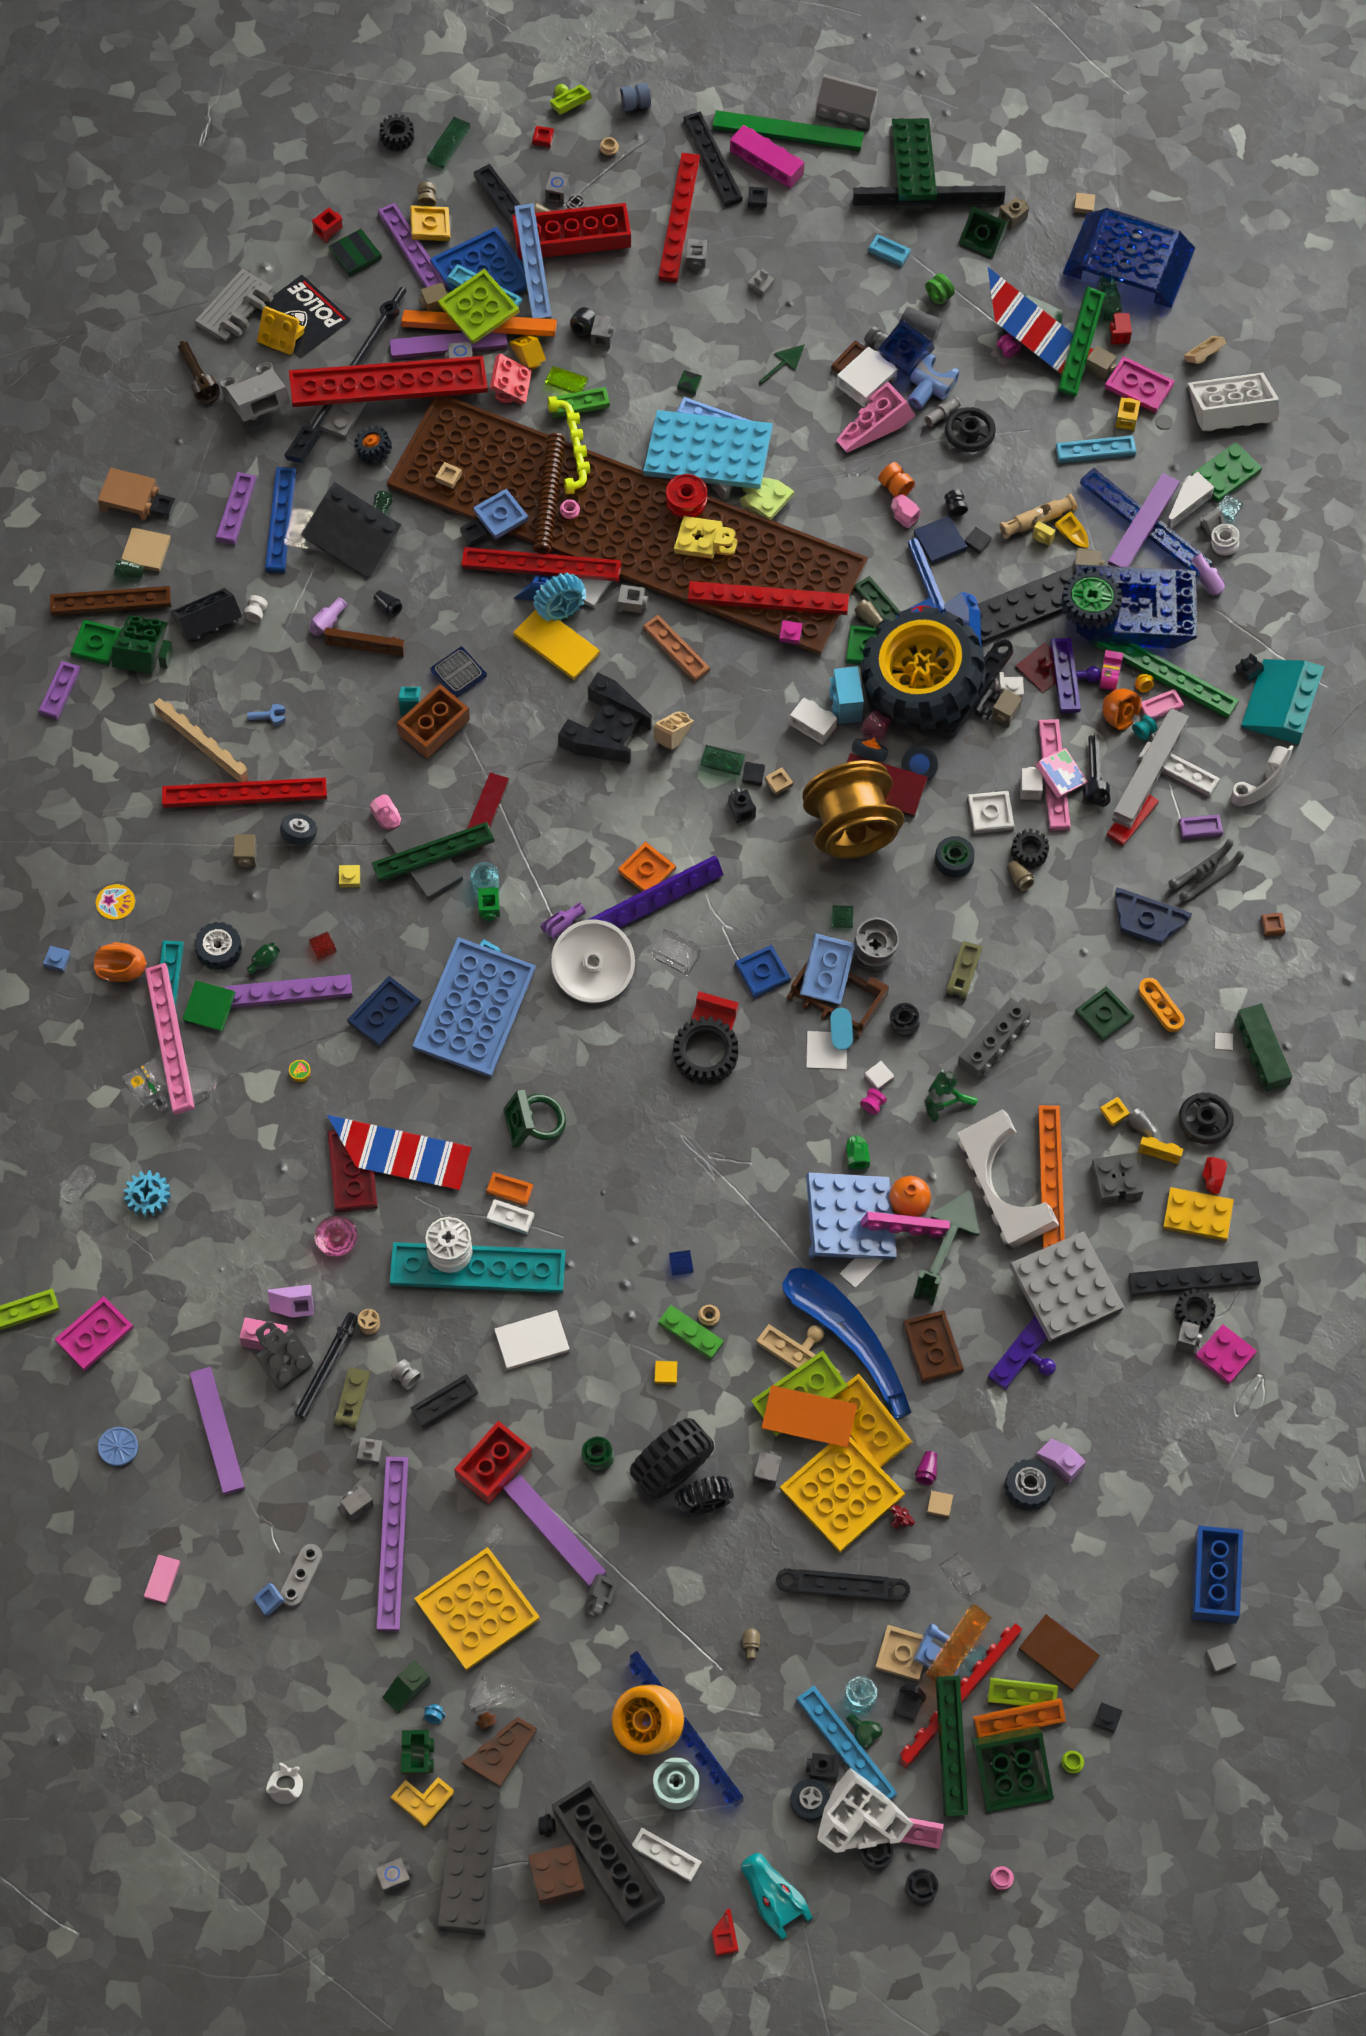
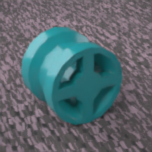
M1144 715L1141 717L1140 722H1135L1132 725V730L1139 739L1145 741L1149 738L1150 733L1153 734L1158 730V727L1150 716Z

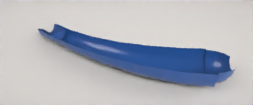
M791 1269L782 1283L783 1292L791 1301L790 1304L830 1330L855 1353L874 1379L883 1395L888 1411L894 1419L903 1418L911 1414L912 1412L903 1387L877 1335L856 1306L834 1284L813 1269ZM821 1309L837 1313L845 1320L840 1323L845 1330Z

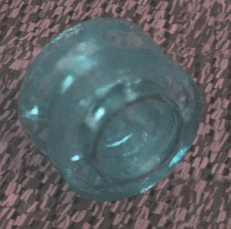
M488 862L476 864L470 872L472 889L478 894V888L499 887L498 869ZM482 877H488V878H489L488 880H485V881H484V880H481Z
M866 1677L851 1679L846 1686L844 1694L846 1706L855 1713L870 1711L874 1707L877 1697L876 1685ZM862 1692L866 1697L860 1698L856 1696V1693Z

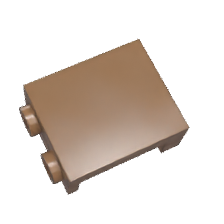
M110 468L98 497L100 511L108 512L109 507L139 514L141 520L145 521L147 515L151 514L150 508L156 494H159V487H157L155 478Z

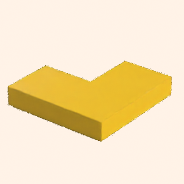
M437 1777L422 1794L405 1780L391 1796V1799L426 1828L453 1797L454 1790Z

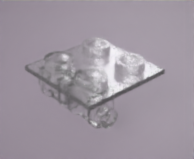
M293 507L284 540L285 545L319 552L323 551L300 536L315 511Z

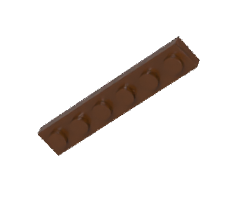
M170 586L50 594L51 616L172 607Z

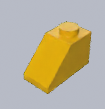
M523 335L509 342L516 356L525 367L534 369L541 366V362L546 360L538 338Z

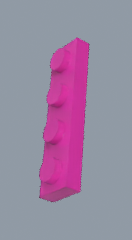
M867 1212L861 1219V1227L868 1228L871 1231L889 1230L890 1233L908 1232L914 1236L926 1234L933 1238H939L950 1229V1221Z

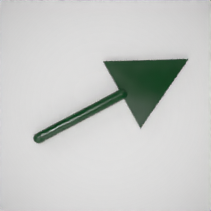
M805 344L774 353L782 362L763 377L759 384L764 383L784 364L789 365L796 371Z

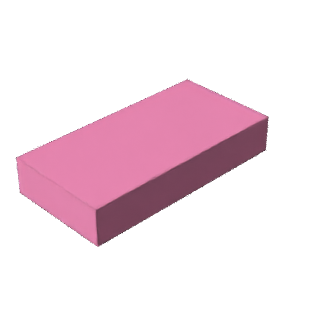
M1173 689L1141 702L1140 710L1143 716L1148 715L1155 720L1167 715L1170 708L1177 711L1183 709L1184 704L1177 691Z
M158 1555L144 1594L145 1599L162 1604L167 1603L180 1566L179 1560Z

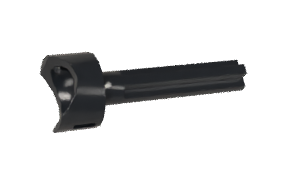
M1095 734L1088 737L1090 781L1083 786V802H1090L1105 807L1111 801L1110 785L1102 781L1101 744L1099 735Z

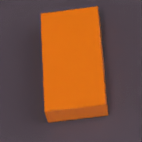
M493 1172L486 1189V1194L527 1206L534 1185Z

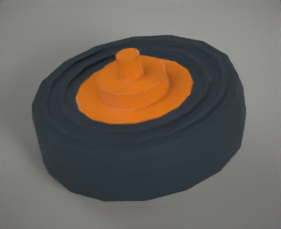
M856 738L852 745L854 753L869 760L882 762L886 760L888 749L882 744L875 742V738L871 740Z

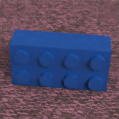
M1198 1526L1195 1533L1192 1620L1237 1623L1240 1617L1243 1530Z

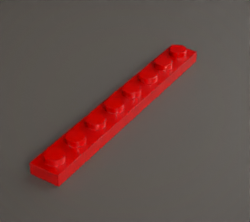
M681 153L659 271L660 281L678 283L700 163V155Z
M464 547L461 563L463 569L558 576L560 573L562 575L568 573L574 574L580 579L619 582L622 565L621 560Z
M690 581L688 602L847 615L849 594Z
M326 777L162 786L163 808L327 799Z
M1016 1623L1012 1628L1006 1627L1001 1633L1000 1638L1002 1639L997 1645L993 1643L986 1651L988 1656L983 1662L979 1660L973 1666V1674L969 1678L965 1676L961 1680V1703L968 1698L1021 1635L1022 1628ZM937 1710L930 1717L929 1721L931 1723L926 1729L922 1727L914 1737L916 1741L912 1746L907 1744L901 1751L900 1764L907 1769L939 1732Z

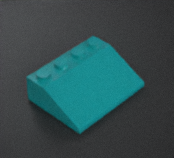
M1263 659L1264 671L1257 677L1241 727L1299 745L1324 666L1302 660Z

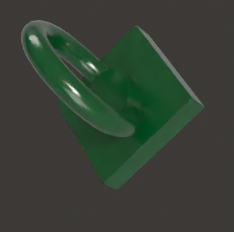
M517 1090L503 1109L512 1147H520L529 1135L539 1140L555 1139L561 1135L566 1126V1115L562 1106L555 1099L544 1094H533L526 1097L525 1090ZM537 1102L545 1103L556 1112L558 1123L555 1129L549 1132H542L534 1128L533 1114L529 1108L531 1104Z

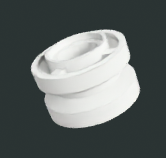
M1221 524L1215 527L1211 534L1213 551L1222 556L1234 554L1239 548L1238 529L1231 524Z

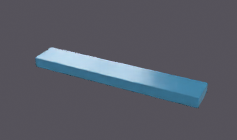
M812 1686L796 1698L797 1703L837 1755H840V1759L848 1769H853L890 1800L897 1796L898 1793L861 1745L858 1744L857 1740L815 1686Z

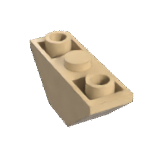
M680 711L669 715L655 723L654 741L671 750L679 746L694 720L690 719L688 714Z

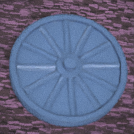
M114 1427L107 1430L98 1442L100 1457L104 1462L112 1466H122L134 1459L138 1451L136 1436L132 1431L124 1427Z

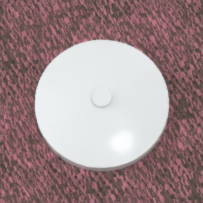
M584 920L568 927L557 939L551 955L552 973L559 987L571 998L584 1003H602L618 996L630 982L635 967L634 950L627 936L615 925L602 920Z

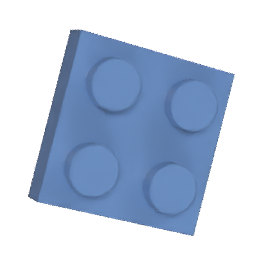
M507 489L473 507L474 513L495 540L529 521L528 515Z

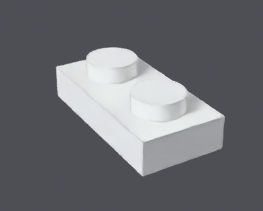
M494 1199L487 1215V1221L527 1235L535 1215L531 1211Z

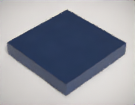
M950 516L914 529V535L919 540L931 564L967 550V545Z

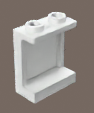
M868 347L837 374L836 386L865 408L874 392L889 380L893 382L896 380L897 368L893 363L886 361L879 352Z

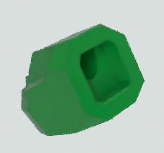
M850 1136L846 1143L848 1169L869 1168L870 1156L867 1142L861 1136Z

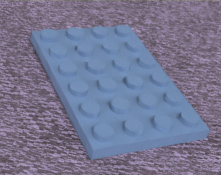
M457 937L412 1049L491 1078L536 965Z

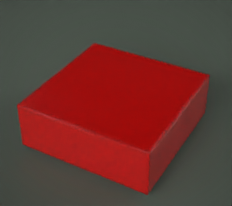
M536 126L532 145L551 148L554 128Z

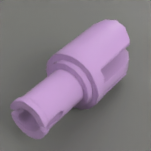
M1202 553L1197 555L1191 561L1201 574L1200 582L1209 594L1214 596L1220 595L1225 588L1223 578L1216 568L1209 566Z
M337 598L329 608H322L313 617L309 625L310 632L315 636H320L324 634L325 628H332L338 621L337 616L347 607L346 602L342 598Z

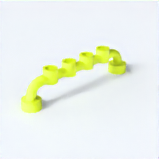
M556 396L548 397L549 413L558 412V408H563L566 411L567 425H569L570 440L573 444V454L576 459L579 480L574 482L573 478L564 479L565 494H574L576 489L585 485L587 474L590 473L589 461L584 462L583 457H587L586 445L580 444V441H583V430L577 429V425L580 424L579 413H574L572 406L568 402L557 400Z

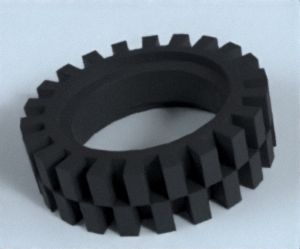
M703 1016L700 1017L699 1021H696L695 1018L691 1019L690 1024L686 1022L683 1025V1029L680 1028L677 1031L678 1035H675L673 1044V1057L676 1067H679L681 1074H685V1078L688 1080L693 1078L695 1083L701 1080L702 1084H707V1081H711L713 1084L716 1083V1079L719 1078L721 1081L725 1079L724 1075L727 1074L729 1076L731 1074V1069L735 1068L736 1061H738V1040L735 1037V1032L733 1029L730 1030V1026L727 1023L723 1025L720 1019L716 1022L714 1017H709V1020H705ZM700 1034L715 1035L725 1046L724 1057L719 1063L710 1067H701L694 1064L686 1054V1047L692 1038Z

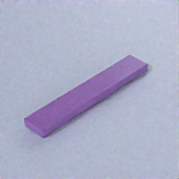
M393 203L379 209L378 214L423 286L426 288L442 282L445 290H448L446 283L431 263L430 257L420 241L411 239V227L397 205Z
M464 333L390 339L392 359L444 355L446 351H449V343L471 341ZM489 333L475 344L471 342L472 352L507 349L506 334Z
M1162 473L1110 557L1108 565L1126 573L1180 484L1179 480Z
M207 1367L190 1372L223 1494L226 1495L243 1490L245 1486L212 1369Z
M518 1475L503 1488V1491L589 1588L596 1574L603 1576L606 1574V1570L521 1475Z

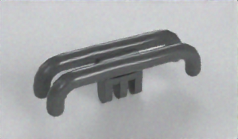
M1228 839L1221 849L1177 880L1171 879L1169 881V888L1178 889L1195 877L1199 884L1189 891H1181L1179 894L1181 901H1188L1239 865L1244 858V852L1238 851L1230 862L1216 871L1218 860L1224 857L1233 847V840Z

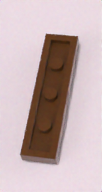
M336 627L325 628L324 638L326 645L401 657L405 655V640L398 637L389 638L345 631Z

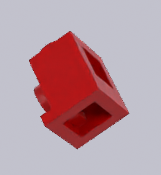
M328 207L312 220L313 232L327 243L331 236L343 228L341 215Z
M1115 313L1112 316L1113 321L1109 323L1110 344H1129L1132 334L1129 313Z

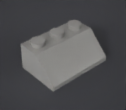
M824 74L817 100L816 115L870 130L877 109L878 89Z

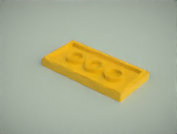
M536 609L513 632L516 638L573 680L600 655L598 648L559 619L556 621L552 619L546 621L539 616Z
M858 1373L846 1383L848 1388L832 1399L857 1404L851 1436L877 1465L882 1468L913 1442Z

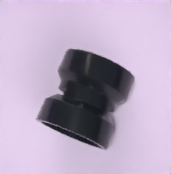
M956 489L946 493L944 498L946 504L949 505L948 512L950 516L958 517L967 513L968 506L964 502L965 496L962 490Z

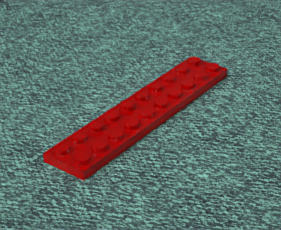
M483 356L289 370L292 407L488 393Z

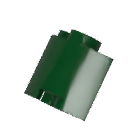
M402 1730L401 1775L434 1773V1759H430V1752H434V1738H430L429 1730Z

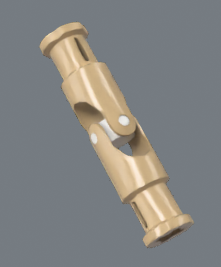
M1072 494L1066 495L1061 500L1048 502L1033 510L1015 516L1013 520L999 523L1001 534L1005 539H1008L1010 535L1017 532L1023 533L1034 528L1038 521L1044 524L1061 517L1065 512L1077 510V503Z

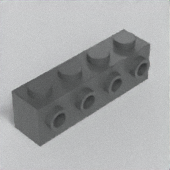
M1010 998L959 1055L958 1065L976 1079L982 1074L986 1075L992 1067L991 1063L995 1059L998 1061L1003 1056L1006 1046L1013 1045L1018 1038L1017 1034L1021 1030L1025 1031L1030 1025L1031 1012L1013 998Z

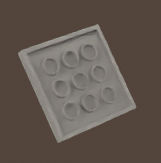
M1084 1231L1011 1262L1009 1265L1049 1342L1124 1308L1118 1293Z

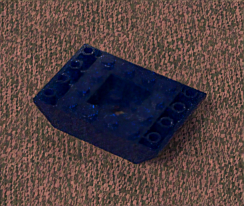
M1076 564V574L1078 576L1079 572L1084 571L1085 575L1087 570H1092V574L1100 571V576L1103 573L1108 574L1107 579L1112 577L1114 583L1117 582L1119 589L1121 588L1122 591L1121 608L1117 618H1114L1111 624L1108 622L1106 627L1101 625L1100 629H1095L1094 625L1092 629H1087V625H1084L1082 628L1079 627V622L1076 624V632L1092 644L1097 645V642L1108 645L1109 643H1114L1113 646L1136 644L1148 648L1175 649L1197 638L1196 570ZM1135 609V610H1137L1139 613H1138V614H1132V613L1129 612V610Z

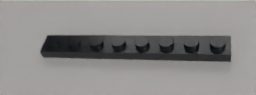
M998 185L936 186L937 200L899 201L897 187L853 188L852 200L853 205L1004 203L1006 191L1005 186Z

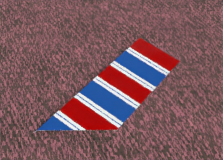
M987 266L995 322L1062 374L1073 333ZM1090 347L1088 356H1089V355L1091 354V352L1094 350V349H1092L1091 347Z
M327 1115L356 1167L460 1190L472 1146Z

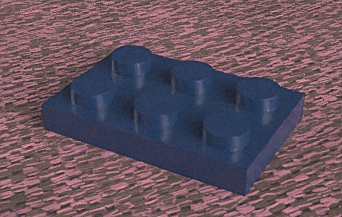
M388 976L347 1021L380 1047L421 1004V1000L392 977Z

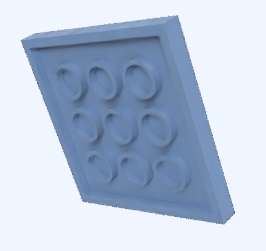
M810 1172L806 1175L813 1256L894 1260L897 1257L895 1233H890L889 1230L871 1231L868 1228L861 1227V1219L867 1212L893 1214L889 1200V1177Z

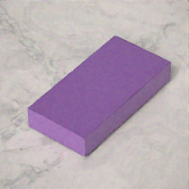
M1220 814L1179 818L1178 822L1182 840L1223 835Z

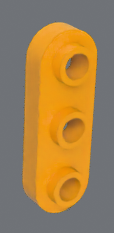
M1153 978L1143 979L1139 985V995L1167 1031H1180L1185 1021L1181 1011L1157 980ZM1146 989L1152 990V992L1148 993L1146 992ZM1158 1005H1163L1164 1008L1160 1009ZM1170 1021H1175L1176 1025L1170 1024Z

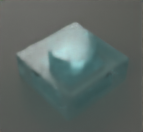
M1225 495L1217 508L1222 510L1223 516L1233 522L1242 509L1243 503Z
M981 1644L976 1649L972 1647L964 1657L966 1659L964 1667L972 1672L974 1665L985 1657L987 1649Z

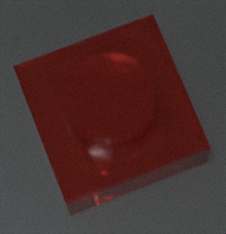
M328 931L309 939V944L317 960L337 952Z

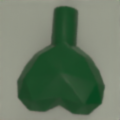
M853 1713L849 1714L846 1718L855 1727V1739L862 1748H869L873 1743V1739L879 1738L882 1735V1727L879 1723L868 1720L861 1721Z

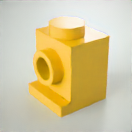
M1121 397L1115 428L1135 431L1140 401Z

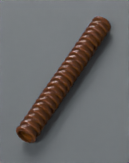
M550 433L547 437L533 547L534 551L540 554L550 553L552 546L551 541L553 539L565 437L560 433Z

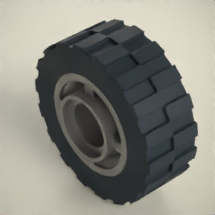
M1023 1459L1020 1462H1016L1009 1469L1005 1479L1004 1488L1006 1489L1005 1494L1008 1496V1500L1017 1508H1022V1510L1034 1511V1509L1042 1508L1051 1499L1054 1491L1055 1479L1052 1476L1053 1473L1046 1464H1042L1039 1460ZM1031 1482L1035 1487L1029 1488L1024 1483Z

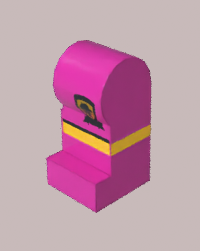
M1105 650L1100 689L1111 691L1116 689L1123 653Z

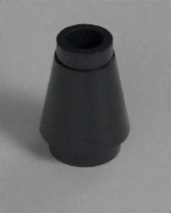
M378 590L374 594V600L386 615L394 617L401 612L403 606L400 599L382 590Z

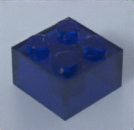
M901 319L879 347L878 352L885 360L893 363L896 368L908 377H911L914 369L926 356L931 354L935 347L930 339Z

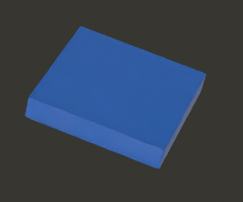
M772 945L735 961V966L753 998L791 982L790 975Z

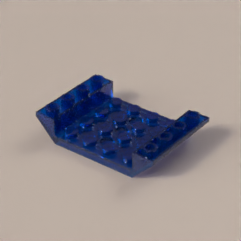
M1104 208L1086 215L1063 274L1080 280L1084 271L1155 293L1154 303L1172 308L1195 252V247L1180 230L1110 208ZM1133 234H1140L1142 237L1135 238ZM1133 248L1136 250V252L1131 253L1128 252L1126 249ZM1121 263H1128L1130 266L1123 267Z

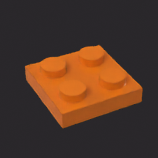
M645 841L618 868V873L643 892L666 880L676 870V865Z

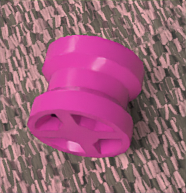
M1010 333L1003 335L996 344L999 349L1003 350L1005 358L1014 356L1021 349V345L1014 340L1015 337Z
M870 1088L867 1091V1097L860 1101V1105L867 1112L877 1115L880 1111V1106L884 1105L887 1099L880 1091Z

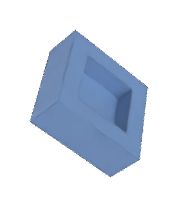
M50 946L43 965L45 968L64 972L71 953L69 950Z
M268 1583L253 1597L263 1613L268 1616L285 1601L271 1583Z

